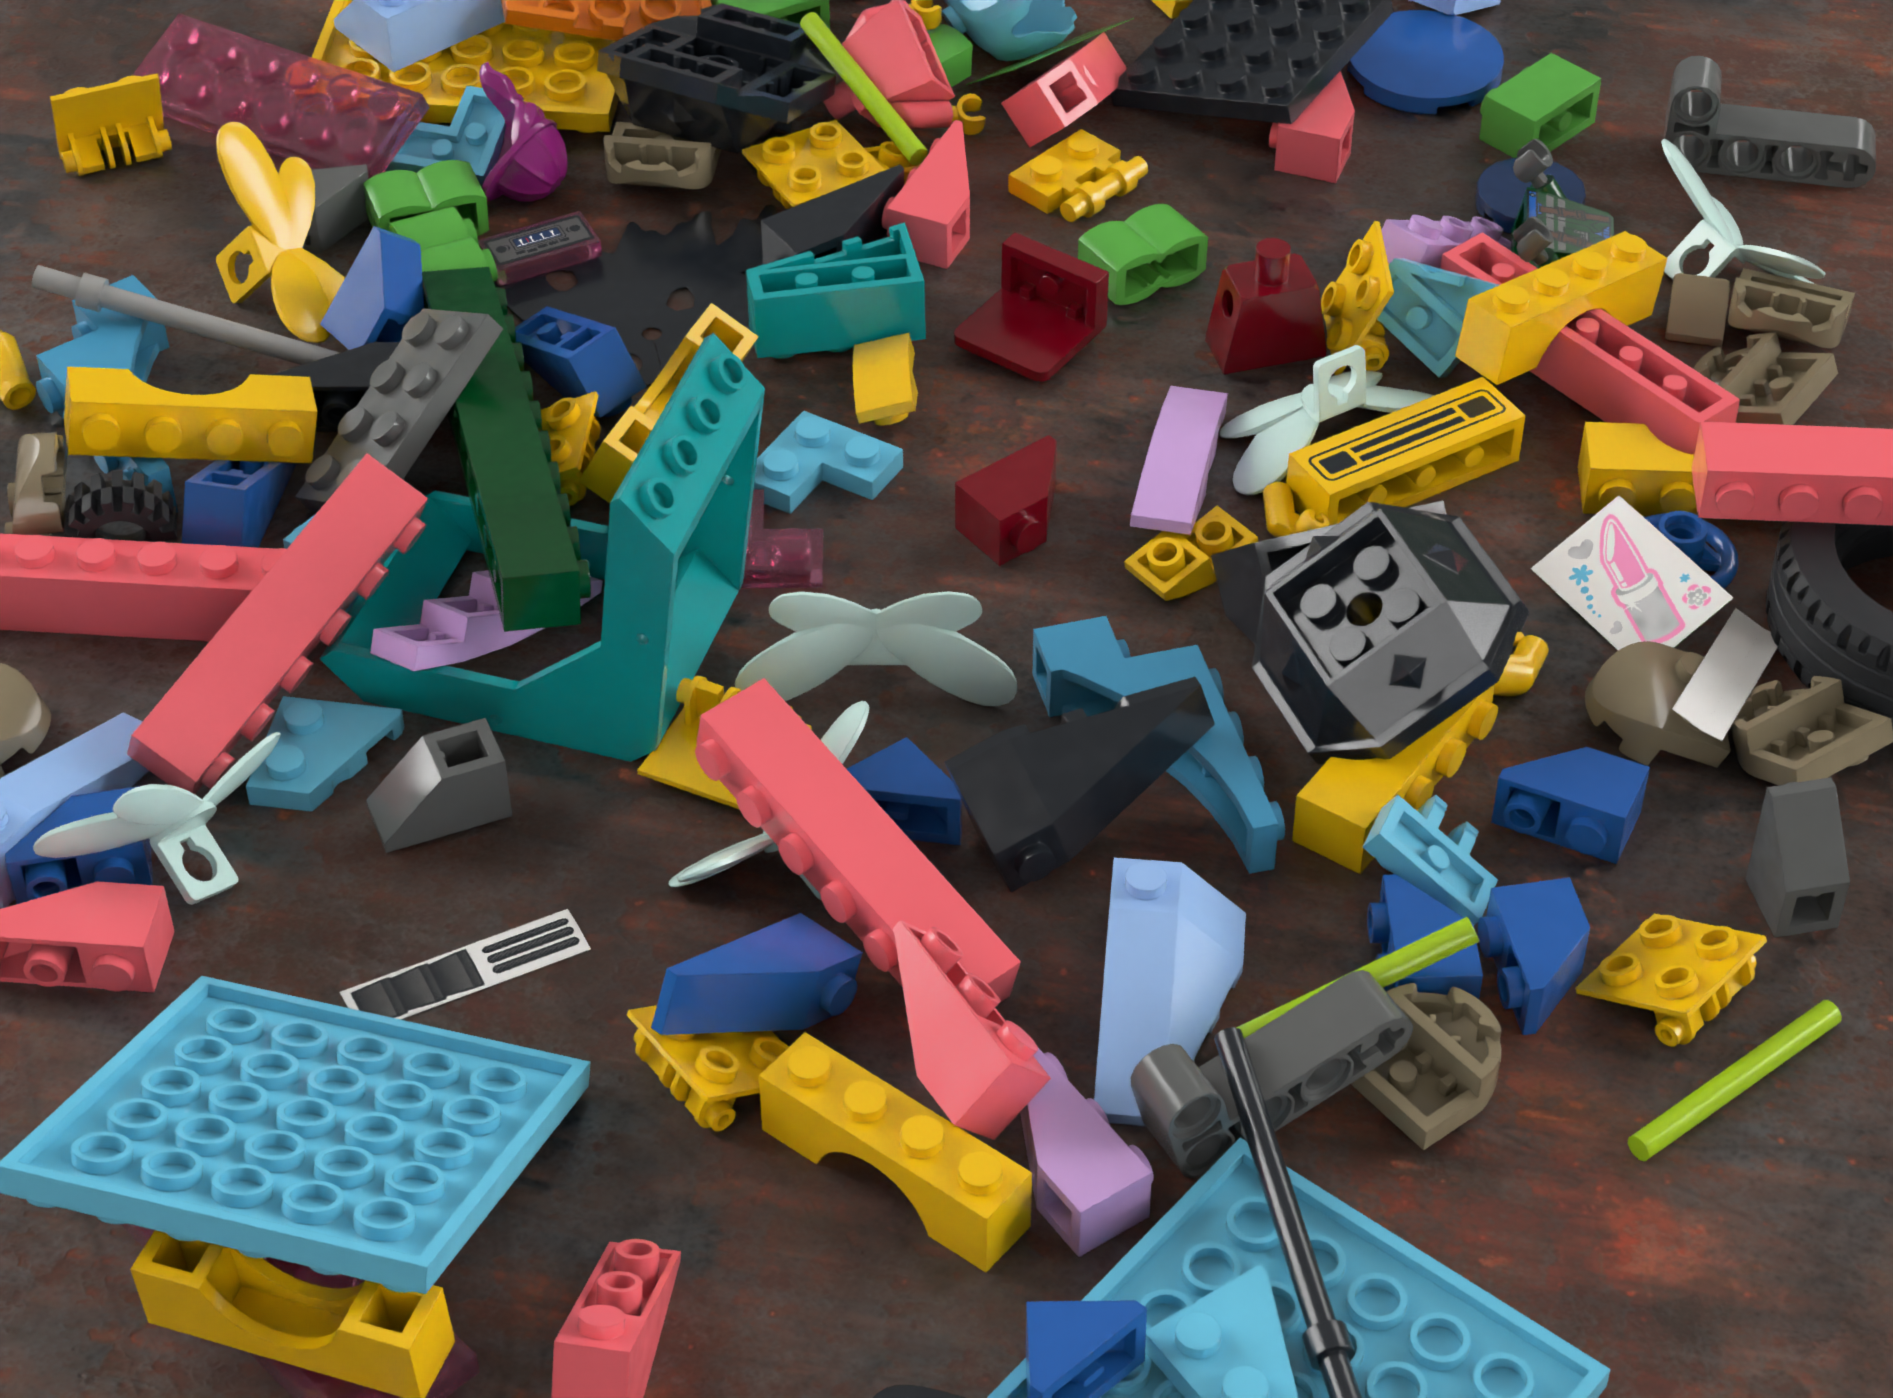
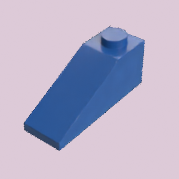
M548 306L515 327L516 342H521L524 362L564 398H576L594 391L598 393L599 397L594 416L601 418L602 416L611 417L619 414L632 404V396L647 387L615 327Z
M215 460L185 481L182 543L258 548L297 463Z
M799 913L667 968L651 1028L661 1035L806 1029L827 1018L840 1015L849 1007L856 995L857 982L855 978L863 952L802 913Z

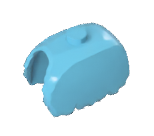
M943 0L948 7L942 10V15L949 26L962 34L966 32L976 45L997 60L1002 61L1024 59L1057 46L1075 29L1074 21L1078 18L1074 9L1065 7V0Z

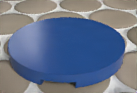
M1409 10L1392 13L1349 60L1347 71H1350V74L1364 86V94L1382 105L1410 113L1437 114L1438 107L1458 105L1466 102L1473 107L1481 103L1485 95L1493 88H1497L1501 82L1504 54L1497 39L1489 31L1473 21L1438 11Z

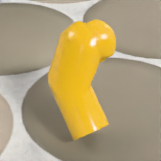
M1274 482L1264 488L1263 502L1266 525L1271 535L1281 537L1330 526L1328 518L1323 513H1320L1315 519L1314 509H1307L1301 515L1295 513L1293 493L1288 484Z
M1527 635L1520 639L1514 653L1510 655L1499 681L1495 684L1493 695L1518 696L1526 693L1533 686L1549 652L1548 645L1543 639L1534 635Z

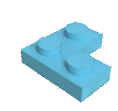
M466 86L450 126L399 119L383 157L386 172L408 170L417 173L424 167L436 162L462 160L470 163L482 187L486 177L498 161L505 134V119L486 96L483 88Z
M803 411L757 458L753 499L791 514L821 481H825L873 500L903 468V449Z

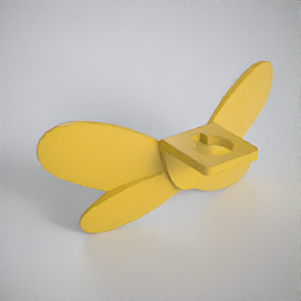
M229 122L218 131L216 141L217 155L231 192L252 223L251 226L246 227L216 256V263L231 302L243 303L271 277L273 301L277 313L287 329L306 342H325L331 333L320 323L345 277L325 261L302 248L311 226L315 208V181L311 168L303 159L289 157L282 163L279 172H277L272 159L257 136L247 126L239 122ZM240 252L251 254L253 262L249 265V273L244 283L238 280L235 273V261Z

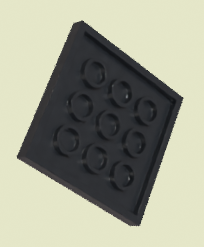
M1193 0L1119 77L1118 88L1110 94L1113 106L1292 124L1394 12L1391 0Z

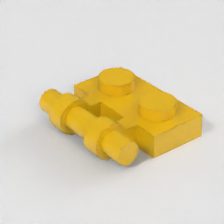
M1080 129L1008 174V192L1046 214L1060 207V212L1064 219L1074 222L1082 216L1086 218L1092 217L1105 207V201L1114 195L1121 197L1137 187L1138 180L1147 175L1148 165L1139 156H1135L1127 162L1120 161L1121 150Z

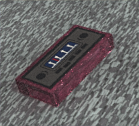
M580 211L478 240L480 249L488 248L494 258L498 274L496 281L498 286L602 256L601 240Z

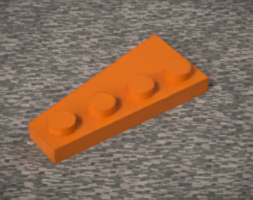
M501 0L505 24L615 41L650 23L675 16H699L701 9L712 6L711 0Z

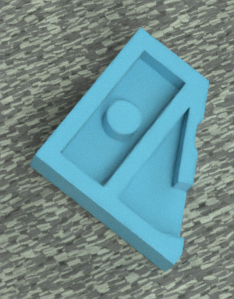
M1394 258L1389 264L1394 293L1377 320L1439 378L1447 377L1461 361L1455 357L1468 299L1499 286V284L1404 258Z
M283 696L266 737L275 732H279L281 735L270 755L249 777L246 785L249 805L314 811L334 793L335 787L340 782L352 778L368 764L366 752L384 736L396 740L403 733L405 726L402 709Z
M1261 1264L1146 1330L1145 1353L1184 1398H1298L1268 1272Z

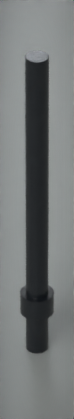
M1236 1027L1223 1029L1215 1035L1214 1040L1305 1320L1307 1330L1303 1333L1302 1339L1311 1367L1321 1371L1329 1398H1362L1350 1363L1355 1356V1350L1346 1324L1343 1321L1336 1320L1241 1029Z

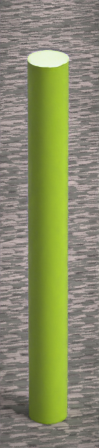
M815 12L806 14L800 21V27L910 164L918 165L922 163L928 155V150L818 14Z
M1465 917L1355 971L1364 970L1370 972L1382 988L1472 946L1480 942L1469 918ZM1338 979L1236 1028L1241 1029L1244 1038H1246Z
M1829 1000L1821 1001L1628 1138V1146L1632 1154L1641 1161H1647L1841 1022L1842 1016L1838 1007Z

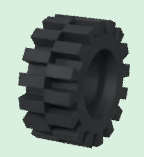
M123 470L112 471V480L105 481L102 474L98 473L91 476V488L81 481L74 487V496L68 495L64 510V537L177 543L176 506H173V497L169 491L162 494V484L157 480L153 479L145 486L144 474L133 472L130 481L123 480ZM126 521L135 523L143 529L128 535H114L100 530L99 527L109 522Z

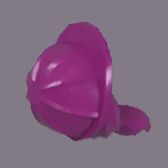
M485 62L481 65L479 71L480 82L486 96L504 117L506 127L498 161L486 177L482 189L488 202L501 195L517 201L542 199L553 193L567 174V152L565 143L557 130V123L552 119H546L543 110L535 105V103L524 101L522 95L516 92L512 81L506 75L493 70L489 62Z

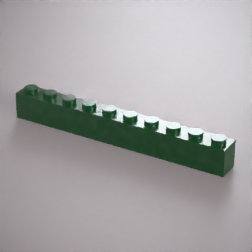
M489 267L422 272L424 309L489 314L503 328L447 413L503 630L508 632L581 624L580 599L591 597L589 566L587 560H581L578 529L576 526H571L568 496L566 493L561 494L557 461L551 462L549 434L547 430L542 431L540 404L538 400H533L530 371H524L523 349L521 342H516L514 318L512 314H508L505 288H495Z

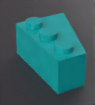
M905 222L889 227L890 237L863 245L862 240L858 236L842 241V251L814 259V254L811 251H807L747 269L750 331L759 336L754 343L757 358L773 357L785 359L800 353L826 350L830 352H844L857 344L910 333L911 341L926 339L925 281Z

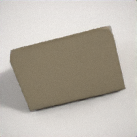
M1683 273L1675 274L1668 305L1665 339L1722 347L1730 281L1723 278Z

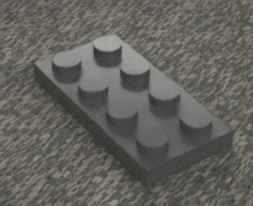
M422 309L420 313L413 316L403 328L402 340L390 358L381 363L373 372L370 378L371 386L358 405L347 412L338 425V434L325 454L317 458L308 468L305 475L306 482L295 498L310 511L318 512L367 453L401 479H404L503 328L489 314Z

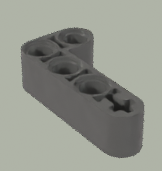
M1691 56L1682 60L1675 67L1665 117L1664 139H1667L1681 151L1696 172L1844 188L1859 187L1873 178L1876 171V138L1873 126L1866 120L1850 116L1722 104V74L1720 67L1715 61L1704 56ZM1691 90H1700L1702 92H1691ZM1664 153V157H1665L1666 161L1668 162V164H1670L1669 161H1668V159H1667V157H1666V155H1665V153Z
M1364 970L1354 971L1341 977L1244 1038L1274 1131L1279 1130L1397 1054L1408 1042L1413 1031L1412 1022L1370 972ZM1169 1044L1151 1051L1134 1068L1131 1075V1088L1142 1121L1185 1177H1202L1239 1138L1247 1141L1219 1055L1197 1067L1181 1045Z

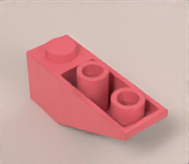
M1103 32L1004 100L1001 104L1030 148L1071 124L1117 89L1119 77L1126 71L1127 67L1105 32Z
M1341 71L1292 124L1272 123L1269 147L1276 149L1275 171L1337 183L1351 154L1355 113Z
M957 120L951 124L941 139L936 138L933 141L927 157L918 168L914 167L910 171L906 184L896 197L888 199L882 214V227L887 229V237H890L889 227L905 222L917 260L944 269L949 268L970 239V190L963 123Z
M97 881L0 909V982L38 984L45 987L97 988L114 992L139 991L154 993L175 932L164 886Z
M900 920L893 927L917 1077L954 1126L995 1140L1051 1079L1033 1056L1038 1051V1046L1022 1028L1011 1021H1005L995 1008L1000 1003L998 995L981 978L966 972L959 963L963 952L947 934L936 927H931L926 932Z
M629 1239L620 1243H608L554 1341L551 1398L644 1397L680 1265L681 1251L661 1249L657 1244L643 1239Z

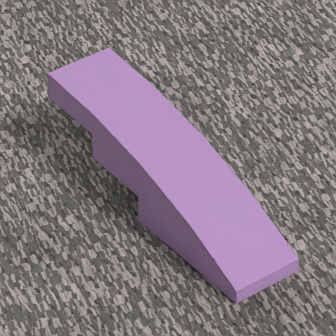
M1170 386L1161 408L1142 470L1131 513V527L1191 534L1206 496L1208 473L1216 455L1218 432L1226 414L1228 393Z
M476 571L472 572L469 596L424 600L420 624L374 629L370 653L412 671H419L465 662L511 646L544 628L504 632L489 572ZM590 576L591 597L580 599V606L601 593L602 580Z

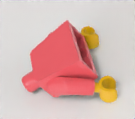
M892 0L888 4L862 11L842 45L910 129L949 128L951 123L957 120L963 123L964 134L975 135L980 133L984 129L986 117L980 115L970 117L965 112L980 111L982 100L976 94L969 93L959 99L957 106H951L949 100L954 98L955 95L927 30L935 29L941 23L942 7L939 5L933 6V0H911L910 4L904 0ZM844 80L835 85L834 95L823 101L829 113L836 120H840L854 110H857L860 115L877 127H881Z

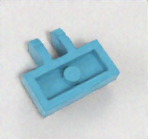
M1396 795L1381 808L1363 848L1376 858L1383 868L1400 876L1462 917H1468L1470 922L1475 925L1484 914L1489 902L1491 888H1494L1498 881L1497 878L1470 856L1479 831L1466 821L1455 827L1446 836L1438 829L1448 806L1437 795L1430 799L1428 798L1417 811L1402 797Z

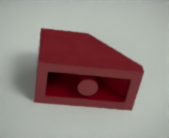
M1050 435L955 482V528L999 566L1023 553L1032 551L1047 541L1056 486L1057 440Z

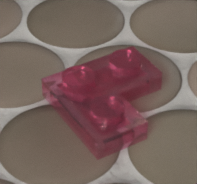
M754 489L744 579L741 588L823 587V529H764V489Z

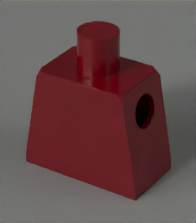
M1266 238L1259 241L1256 245L1255 260L1231 264L1222 270L1205 341L1224 375L1326 356V341L1318 284L1302 256L1295 253L1291 254L1290 245L1282 239Z

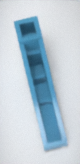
M134 275L109 285L156 299ZM75 299L72 300L77 324L71 328L74 340L36 355L42 378L36 381V389L44 407L50 413L57 411L64 419L67 367L129 369L137 378L146 383L158 353L169 348L165 325L103 307L100 312L76 306ZM94 456L96 463L106 474L114 470H123V480L131 481L133 472L144 474L145 486L153 479L157 480L162 484V494L169 491L172 495L173 506H176V513L178 512L170 469L163 458Z
M1106 616L1033 629L1032 675L1049 717L1062 715L1063 713L1080 708L1084 710L1087 717L1115 709L1117 703L1124 696L1196 677L1202 686L1215 725L1173 763L1166 772L1183 784L1212 814L1234 844L1249 874L1275 869L1277 841L1283 840L1285 837V823L1281 808L1276 801H1268L1264 792V777L1260 762L1256 756L1248 757L1243 746L1244 736L1240 718L1235 711H1227L1223 702L1224 692L1219 672L1216 668L1208 669L1198 645L1131 657L1126 641L1124 639L1116 640Z

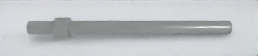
M37 265L33 274L32 287L75 299V305L96 312H100L103 307L299 365L340 353L109 286L108 279L89 273H84L82 277Z

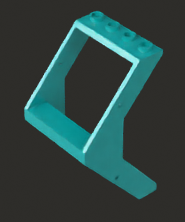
M714 333L705 337L611 500L609 526L571 518V526H576L578 529L581 560H587L591 577L605 580L601 641L521 681L446 665L412 671L371 654L374 629L420 624L423 601L437 599L465 551L483 553L469 497L435 490L426 495L428 500L420 516V520L426 524V527L420 537L406 554H402L397 549L393 551L383 564V566L389 569V573L368 600L359 595L348 613L352 616L351 620L334 643L326 647L319 659L364 702L402 709L461 724L486 718L492 731L630 762L655 751L680 705V702L676 700V692L683 678L693 680L743 584L765 393L764 386Z

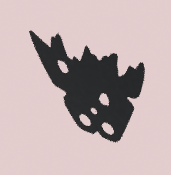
M770 204L764 207L757 219H741L734 234L719 245L715 242V236L711 227L712 214L710 211L696 214L691 221L678 223L666 235H662L654 230L644 231L638 224L630 222L614 253L596 250L590 259H583L577 257L569 245L500 266L495 261L498 279L494 281L495 288H505L507 307L523 321L548 306L615 327L629 354L636 355L641 359L642 367L639 372L646 385H651L686 334L711 303L747 328L749 323L746 276L741 273L747 269L764 265L761 220L777 214L774 205ZM569 271L574 274L578 283L570 290L559 291L555 290L548 283L546 276L550 272ZM680 288H688L695 297L694 307L676 311L667 306L671 293ZM649 328H657L661 330L662 336L655 340H648L642 336V332Z

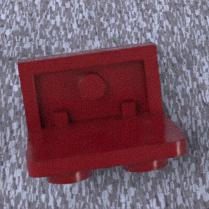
M1014 232L1002 243L1001 289L954 330V343L960 348L1027 378L1040 382L1047 381L1107 326L1109 272Z

